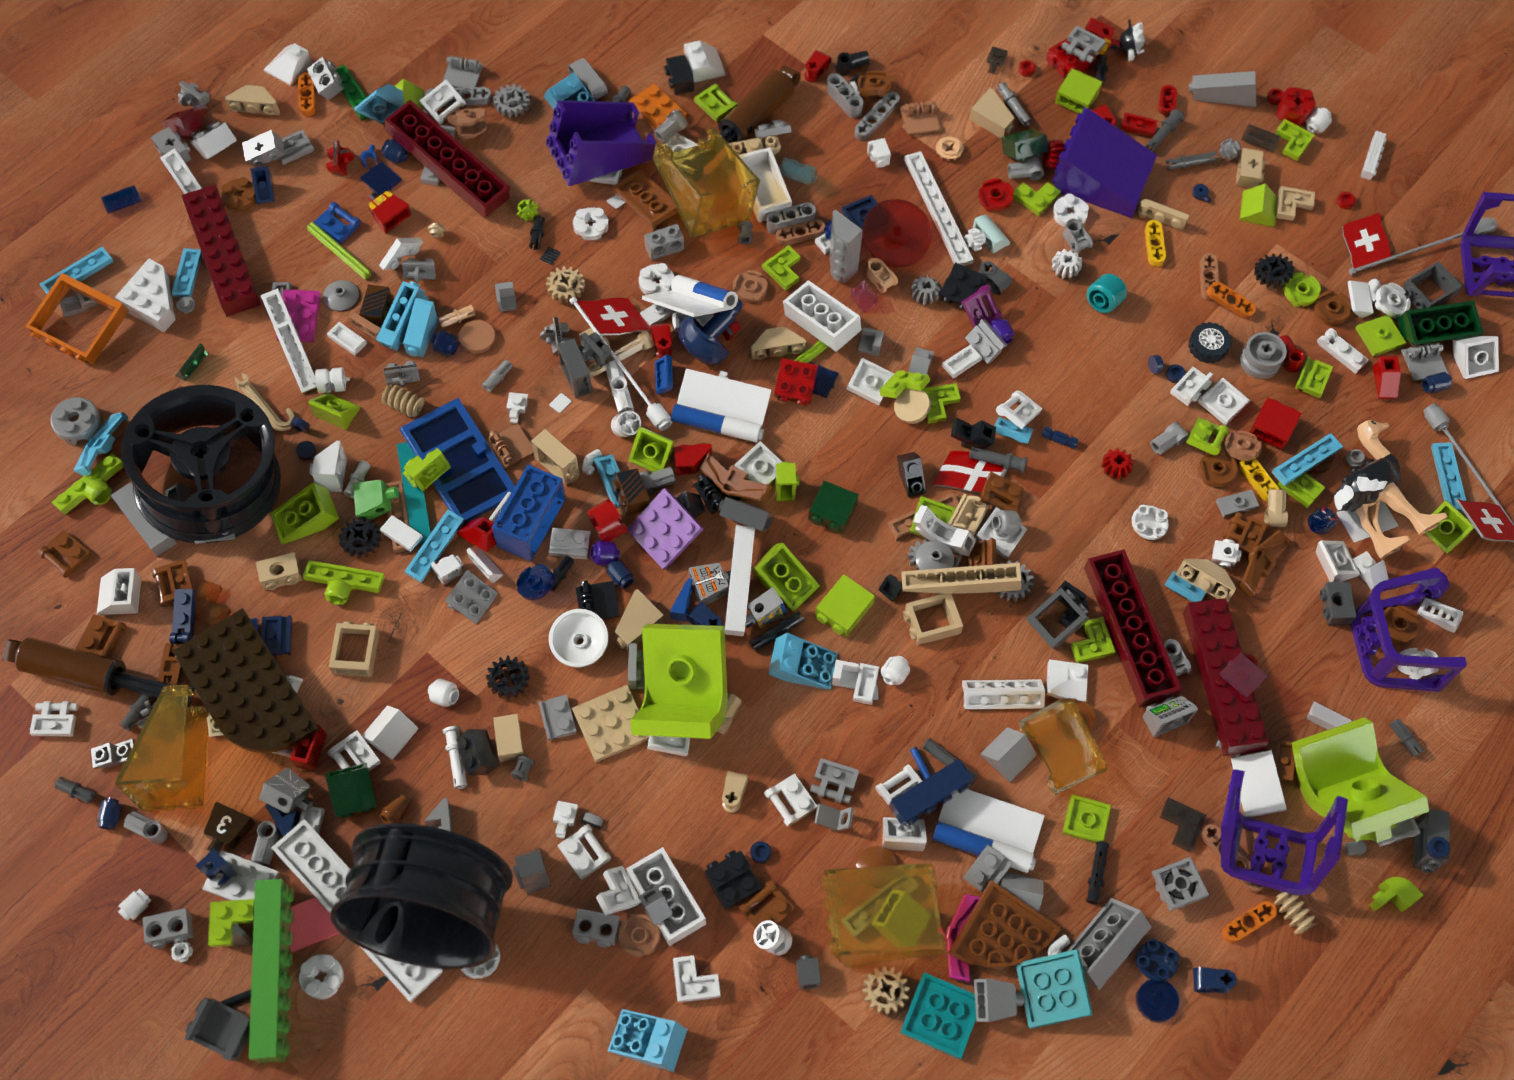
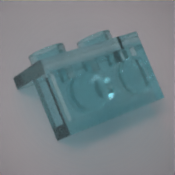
M784 157L779 168L782 176L810 185L811 181L815 182L818 177L816 168L799 163L794 159Z

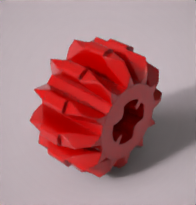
M1059 139L1047 141L1049 151L1044 152L1042 158L1044 166L1047 168L1056 169L1061 152L1066 150L1064 149L1065 143Z
M1116 448L1115 451L1110 449L1103 456L1101 464L1102 468H1105L1104 474L1109 473L1110 478L1115 476L1117 481L1121 477L1125 479L1133 470L1134 460L1131 459V454L1126 455V449L1122 452L1119 448Z

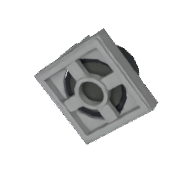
M1191 857L1152 872L1157 883L1156 892L1160 893V900L1166 902L1170 912L1209 896Z

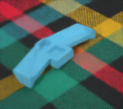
M124 412L111 414L93 437L89 439L74 468L75 472L82 476L90 475L92 472L90 469L97 455L106 454L112 449L115 438L111 434L122 421H127L129 418Z

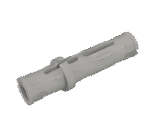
M1006 82L1000 83L997 86V90L1004 98V103L1009 105L1023 127L1028 126L1032 119L1017 100L1016 94L1009 89Z

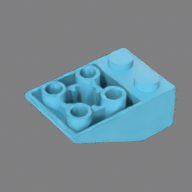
M575 72L548 89L544 94V98L553 110L558 100L595 101Z
M786 633L775 640L768 675L786 682L830 690L838 653Z
M622 1009L608 1052L655 1068L674 1072L688 1029L676 1021Z

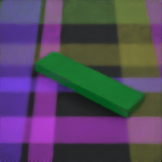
M343 64L337 67L335 71L342 78L341 83L344 89L341 92L355 111V107L367 97ZM355 111L360 120L368 118Z

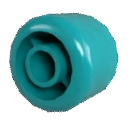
M1109 273L1104 274L1087 289V301L1094 310L1100 313H1110L1125 300L1127 296L1126 285L1120 277Z

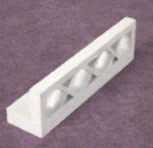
M1041 679L962 680L964 709L1044 708L1045 689Z

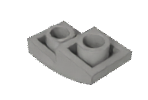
M129 739L115 745L107 743L91 749L92 763L95 769L121 765L139 759L137 741L134 739Z

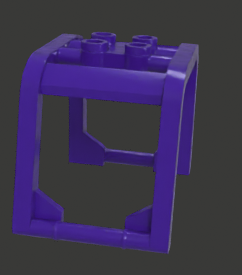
M1483 192L1463 231L1461 258L1465 292L1468 296L1514 297V292L1484 290L1491 282H1496L1499 286H1505L1508 282H1514V261L1508 260L1506 257L1493 258L1487 255L1474 258L1471 257L1470 248L1471 246L1510 249L1514 253V237L1473 234L1485 210L1500 206L1502 201H1514V194ZM1472 265H1476L1478 269L1484 271L1482 273L1473 272Z
M1432 568L1381 581L1372 589L1370 596L1364 604L1355 610L1356 619L1351 623V629L1365 678L1371 684L1384 688L1440 692L1466 667L1465 657L1401 655L1392 645L1383 610L1391 606L1419 604L1425 597L1424 591L1429 586L1436 585L1442 578L1439 568ZM1419 584L1411 593L1380 600L1382 591ZM1369 613H1373V616L1363 617V618H1362V624H1361V616H1362V615L1369 614ZM1382 647L1385 656L1373 668L1370 655H1375L1377 649ZM1397 665L1450 670L1447 674L1433 675L1425 679L1387 678Z
M1234 769L1221 824L1222 869L1234 878L1296 895H1306L1314 892L1340 859L1348 799L1337 796L1328 814L1315 832L1303 833L1250 819L1241 813V789L1245 771ZM1335 825L1334 836H1331L1327 842L1324 857L1313 873L1317 845L1319 842H1322ZM1242 828L1259 833L1253 847L1255 854H1253L1250 863L1252 870L1235 865ZM1267 835L1280 838L1275 850L1268 848L1269 841ZM1288 841L1306 845L1300 883L1282 879L1287 868L1285 860L1290 851ZM1265 862H1273L1271 869L1273 876L1261 873Z

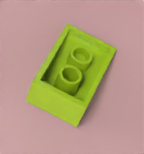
M314 482L270 513L280 542L283 545L322 531L339 520L329 490Z
M784 543L775 544L751 567V573L767 590L773 587L784 605L791 612H794L820 587Z

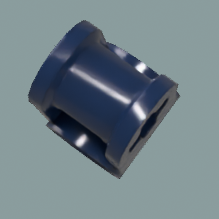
M702 602L686 616L692 625L722 626L721 619Z
M1207 967L1193 968L1195 992L1227 993L1236 984V975L1231 970ZM1223 977L1226 982H1229L1227 985H1225L1224 981H1221Z

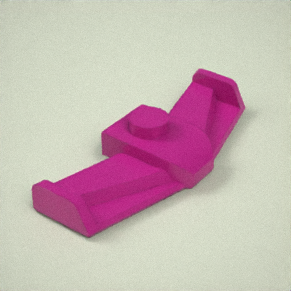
M964 894L950 926L947 927L945 940L947 941L948 952L980 897ZM948 954L949 978L970 983L969 964Z

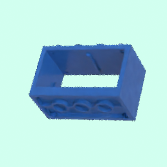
M529 464L527 465L492 526L497 548L532 562L566 501L562 478Z

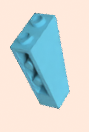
M412 281L410 283L402 282L376 338V341L382 346L398 351L405 338L415 299L429 300L425 291L420 289V285Z

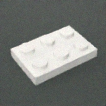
M221 850L220 855L238 875L236 877L233 876L222 886H219L217 883L222 880L223 874H218L211 881L207 878L202 889L230 901L255 899V880L278 879L280 873Z

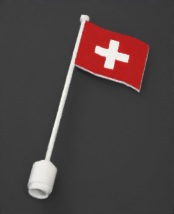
M572 297L569 300L571 304L575 305L592 330L600 336L603 345L607 344V342L601 335L651 332V328L629 298L614 297L596 301H577L576 297ZM611 349L612 357L648 404L647 417L656 429L660 431L667 429L672 424L670 415L661 403L652 404Z

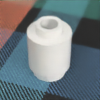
M139 889L137 892H132L118 905L121 908L118 912L126 920L131 918L134 921L149 907L148 904L152 900Z

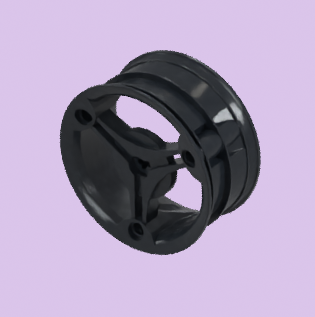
M191 385L170 390L145 404L132 418L124 433L122 460L127 475L133 482V493L137 507L145 520L153 528L170 538L195 543V541L218 539L234 533L235 537L240 536L254 528L268 515L276 503L281 487V470L274 453L275 440L272 425L259 405L235 390L215 385ZM212 425V426H219V427L213 429V428L199 427V426ZM246 436L262 451L258 468L244 485L232 493L226 494L221 490H216L215 477L228 466L231 459V448ZM152 451L169 456L173 467L179 474L186 478L194 479L198 492L192 494L186 501L167 497L150 486L144 479L142 472ZM208 479L210 489L202 490L201 480ZM210 541V542H205V543H200V544L216 543V542H221V541Z
M408 823L381 824L366 828L355 836L352 843L355 867L347 873L345 879L347 888L339 901L333 905L330 914L334 927L344 937L380 956L428 968H471L482 965L493 957L495 952L494 934L500 917L504 895L510 889L513 881L512 871L504 859L475 840L448 830Z

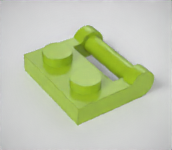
M717 84L712 85L694 97V102L715 122L724 118L738 105L736 101H732L721 91L720 86ZM714 95H717L725 104H727V106H725V105H724L718 98H716Z
M1198 417L1186 443L1209 454L1218 455L1221 450V443L1229 433V428L1225 425H1215L1208 420ZM1213 433L1217 436L1214 443L1210 444L1208 440Z

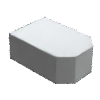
M1362 841L1346 842L1344 844L1347 856L1363 855L1367 850L1366 844Z

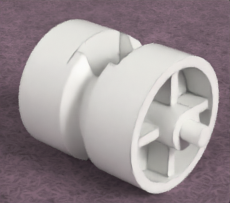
M343 367L332 368L331 371H328V369H317L315 380H312V384H316L318 393H330L331 390L342 392L346 391V381H350V377H346Z
M633 411L622 412L616 415L611 422L613 433L622 438L636 434L641 426L639 415Z
M764 921L755 930L754 940L760 948L777 956L787 953L791 948V933L776 923Z

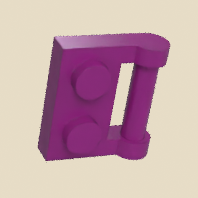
M989 285L982 286L977 292L961 301L973 328L980 323L981 319H985L990 324L993 320L1003 317L990 294L991 289ZM983 296H984V298H985V300H986V302H987V305H988V307H989V309H990V311H991V313H992L991 317H990V315H989V313H988V311H987V309H986V307H985V305H984V303H983V301H982V299H981V297H983Z

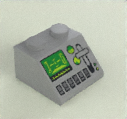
M1172 696L1164 700V703L1160 705L1154 703L1148 706L1142 717L1154 738L1188 724L1198 711V708L1183 696L1177 698Z

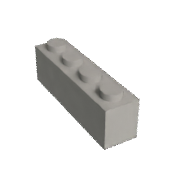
M131 482L111 495L157 557L177 544L173 538L153 528L142 516L135 502Z

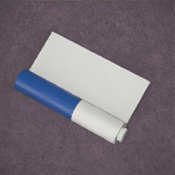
M677 275L672 280L671 291L644 295L642 300L697 317L733 309L738 303V296L733 291Z
M686 368L678 401L673 407L671 421L757 443L758 440H762L764 435L762 426L772 390Z
M966 790L961 794L956 792L952 795L953 799L943 805L932 838L933 841L979 856L986 845L989 844L1013 862L1010 866L1011 868L1028 873L1029 870L1033 871L1036 859L1033 858V852L1045 815L971 790Z

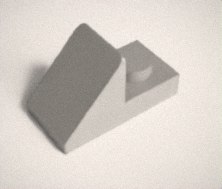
M916 347L908 372L927 375L934 352Z
M444 798L425 819L426 826H438L440 829L453 832L451 804L448 798Z

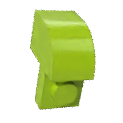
M1391 877L1378 886L1381 890L1372 896L1374 901L1369 905L1376 911L1391 900L1402 913L1419 900L1423 894L1409 880L1402 877Z

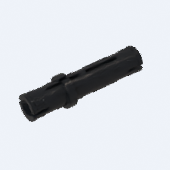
M797 611L787 619H781L779 624L750 640V646H753L752 649L756 652L784 633H790L792 628L805 622L804 617H800L801 613Z
M1104 841L1096 842L1091 877L1088 878L1087 882L1089 889L1086 902L1092 905H1099L1101 889L1105 884L1103 877L1109 843ZM1100 856H1101L1100 867H1099V869H1098L1099 859H1100ZM1098 876V878H1097V884H1096V889L1094 890L1095 882H1096V877Z

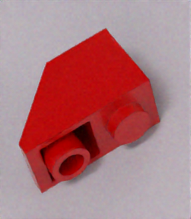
M1379 356L1373 366L1378 399H1397L1401 375L1398 356Z
M682 444L674 447L676 475L695 474L702 465L708 453L712 455V444Z
M486 517L469 521L457 531V535L485 552H488L496 545L492 530L494 522Z

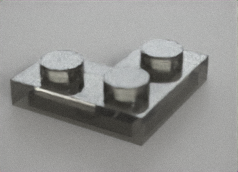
M1168 797L1160 818L1178 826L1171 844L1191 853L1206 814Z

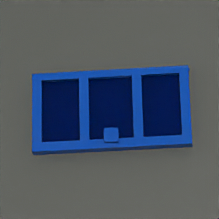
M459 398L399 429L415 456L418 455L423 460L430 451H434L436 448L445 456L451 468L432 484L448 510L464 519L462 525L498 507L508 492L512 493L515 488Z

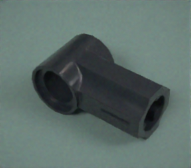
M864 50L853 54L847 52L840 53L836 64L837 73L847 75L852 69L869 65L868 52Z

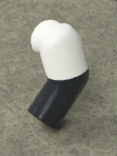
M855 74L848 84L859 95L860 90L857 84L860 76Z

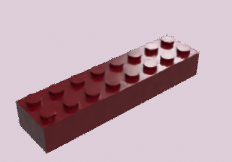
M411 100L385 119L386 132L484 219L510 199V186Z
M216 184L181 195L226 317L260 306L261 303Z
M1125 549L1088 558L1084 567L1139 707L1159 703L1172 696L1177 698L1182 690Z
M1222 598L1189 602L1186 605L1183 616L1223 756L1262 752L1269 741L1227 600Z

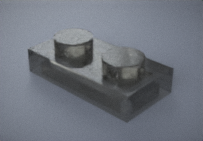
M1248 124L1241 140L1274 152L1281 136Z

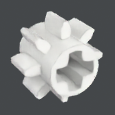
M976 228L968 230L969 234L964 237L967 247H971V250L974 251L982 249L981 245L986 243L984 232Z

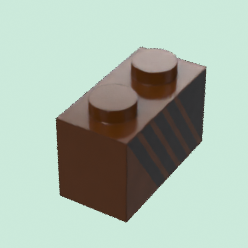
M368 284L359 315L376 326L382 327L389 312L390 305L392 306L394 301L390 288Z
M638 468L616 473L612 486L614 492L618 493V502L620 507L624 509L625 514L645 510L649 505L650 499Z

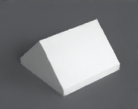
M1321 540L1318 542L1315 553L1330 582H1343L1360 575L1344 541Z
M386 706L363 733L362 737L393 760L419 728L399 709Z
M883 817V848L924 851L927 843L924 819H919L911 826L908 823L901 826L897 818Z

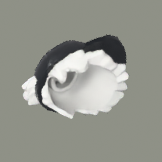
M1128 19L1129 28L1121 33L1119 47H1121L1124 54L1128 55V61H1132L1138 54L1144 52V49H1141V47L1144 45L1145 39L1143 23L1140 22L1132 26L1131 20Z

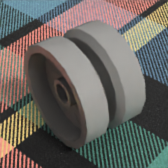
M1259 332L1252 335L1241 353L1240 363L1242 369L1248 375L1257 379H1268L1274 376L1286 357L1287 349L1285 343L1273 333Z

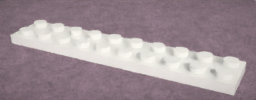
M304 819L271 848L331 914L333 905L339 901L347 888L345 879L350 869ZM362 948L410 1003L443 973L438 968L402 963Z

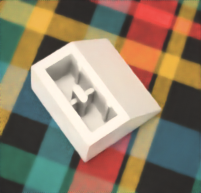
M218 121L206 126V131H198L189 142L204 159H209L237 140L225 122L219 123Z
M135 568L114 569L101 577L97 608L98 615L138 613L141 576Z

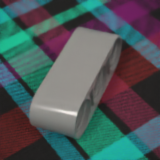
M584 58L568 65L570 74L575 72L594 100L608 94L605 83Z
M831 74L828 77L827 83L828 94L850 118H859L862 115L863 99L841 75Z
M803 203L769 212L766 223L767 231L770 234H776L780 228L815 220L816 207L812 203Z

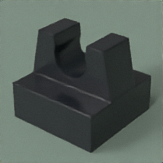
M891 574L886 576L878 589L891 602L895 601L903 591L902 584L897 580V577Z

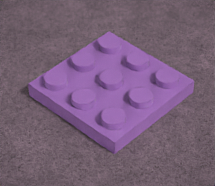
M666 488L656 496L627 528L628 532L663 570H666L704 529Z

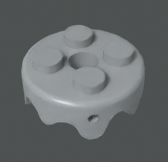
M81 397L62 401L53 410L50 419L51 427L56 435L72 446H75L78 440L91 439L94 432L102 426L97 407L88 399ZM73 416H79L78 420L70 421Z

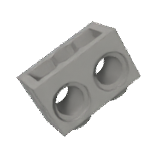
M321 57L307 70L318 93L327 100H330L341 92L344 87L341 83L342 78L335 71L336 66L334 63Z
M678 224L644 235L645 248L651 261L684 250V237Z
M186 908L143 917L144 940L153 949L163 948L166 944L173 942L174 944L177 942H187V939L194 938L192 914ZM183 923V928L175 932L176 926ZM158 928H162L160 935L154 937V932Z
M578 909L572 932L573 938L582 944H589L590 941L596 942L598 946L609 948L610 945L615 946L620 926V917L616 915L605 916L604 913ZM585 923L591 925V929L587 932L580 930V927ZM605 927H610L612 932L610 935L604 936L601 934V930Z

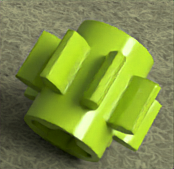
M531 199L522 200L518 204L517 209L519 212L517 215L525 222L528 220L532 221L539 213L536 210L539 206L534 201L532 202Z

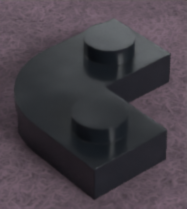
M1065 580L1057 591L1060 588L1065 591L1069 589L1076 597L1074 601L1077 605L1082 604L1089 611L1086 595ZM1062 596L1058 601L1068 608L1060 617L1058 623L1067 628L1080 615Z

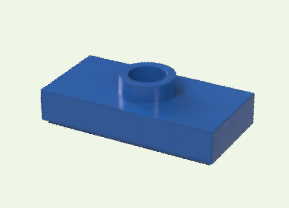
M665 355L655 361L656 394L658 395L673 389L672 357L669 355Z

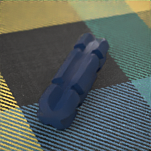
M1045 427L1042 432V436L1047 439L1050 437L1052 438L1051 440L1063 445L1068 444V447L1076 448L1078 438L1072 436L1070 438L1068 434L1057 430L1052 431L1050 427Z

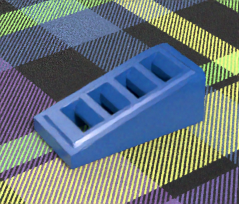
M688 578L670 610V619L685 622L687 619L686 616L693 590V580L691 578Z

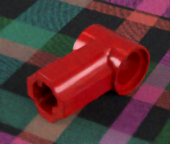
M1280 336L1287 349L1284 367L1289 372H1298L1305 355L1296 348L1289 336Z

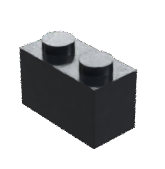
M686 55L666 58L664 72L666 76H669V88L673 89L675 95L693 92L694 78Z
M468 729L456 739L468 775H487L499 766L487 729Z

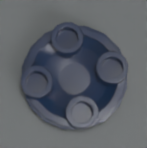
M1150 939L1138 949L1136 965L1145 977L1154 981H1165L1172 978L1176 973L1179 956L1167 944Z

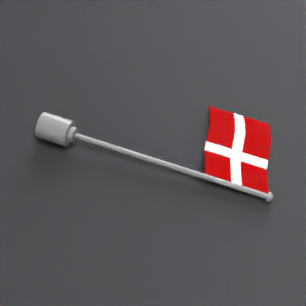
M950 451L932 487H949L970 493H982L990 472L1004 477L1007 470L1001 465L969 458L970 452ZM958 555L952 568L958 566L963 555Z

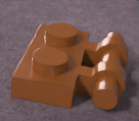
M1236 512L1235 516L1231 518L1229 530L1225 532L1223 538L1235 541V543L1239 544L1238 550H1242L1241 553L1249 556L1254 546L1259 545L1267 523L1251 516L1246 522L1241 520L1243 514ZM1238 528L1243 530L1241 535L1236 534Z

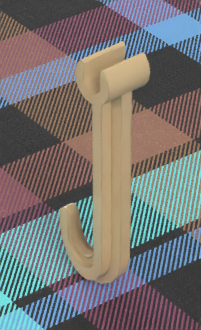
M645 331L639 334L636 340L617 349L614 353L622 361L641 349L647 350L653 347L654 343L649 333ZM612 355L605 359V365L615 360ZM596 362L589 365L587 368L590 372V377L592 378L607 370L606 366L600 367Z
M242 373V382L235 377L237 389L260 406L267 415L274 430L286 431L292 427L290 423L295 416L290 408L286 409L289 421L282 422L252 386L246 374Z

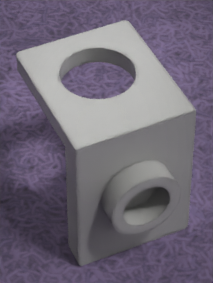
M820 803L817 805L815 824L837 832L849 829L852 824L854 808L851 807L840 811ZM848 814V819L846 823L843 824L844 818Z

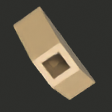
M245 85L225 97L229 111L267 115L280 114L277 102L263 86Z
M777 135L727 144L730 159L737 162V155L771 148L773 155L781 150Z
M786 327L766 329L751 347V359L762 360L767 357L800 354L805 352L806 341Z
M1184 559L1175 574L1217 599L1226 598L1227 603L1236 590L1225 569L1208 559Z

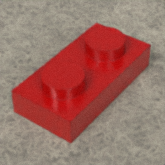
M1125 112L1120 129L1153 137L1158 120Z

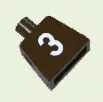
M216 801L204 829L206 837L212 840L206 850L210 852L214 848L219 853L223 846L234 850L252 829L255 822L251 817Z

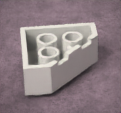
M148 259L115 296V299L124 304L129 310L128 313L165 333L176 320L170 290V279L162 265Z

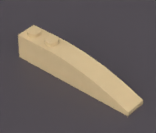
M1020 563L901 571L902 590L909 592L964 594L1021 590Z

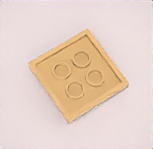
M627 685L572 708L595 763L649 740V736L631 735V718L639 710Z

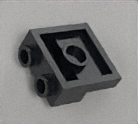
M955 262L939 295L943 297V301L950 304L954 301L959 304V308L965 310L961 301L984 286L988 276Z
M733 850L724 856L725 860L719 863L715 860L706 866L705 876L725 911L762 890L742 851L736 852Z

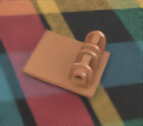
M930 100L929 102H924V104L920 102L919 105L915 102V104H905V106L900 107L907 135L940 131L935 111L937 107L936 102Z
M518 423L500 433L492 430L489 433V439L486 440L504 469L533 454L532 444Z

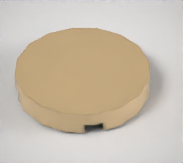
M907 389L896 398L894 403V411L897 417L907 424H916L924 420L931 409L929 396L923 390Z

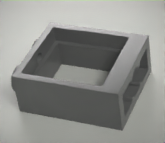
M1438 261L1407 279L1402 288L1406 291L1404 295L1411 300L1417 309L1444 304L1457 296L1463 286ZM1428 278H1431L1445 293L1432 302L1416 287V285Z
M575 339L564 340L557 344L560 365L575 398L592 393L590 372Z
M725 497V500L720 502L718 511H720L719 516L760 531L768 532L774 513Z
M1060 588L1026 618L1054 650L1090 619L1087 616L1089 611L1082 604L1077 605L1074 601L1076 597L1069 589L1065 591ZM1063 596L1080 617L1054 638L1037 618Z
M1429 809V812L1421 814L1415 819L1420 834L1414 836V868L1421 869L1425 873H1433L1450 860V852L1442 859H1435L1428 854L1426 849L1428 841L1434 837H1442L1450 845V812Z

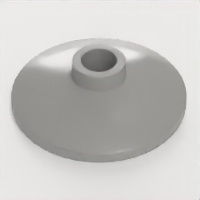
M339 280L326 287L323 293V300L325 305L333 311H346L354 307L358 302L359 291L352 282Z
M940 541L926 542L917 550L915 559L920 570L952 568L954 565L952 550ZM937 554L939 557L934 558L932 555Z

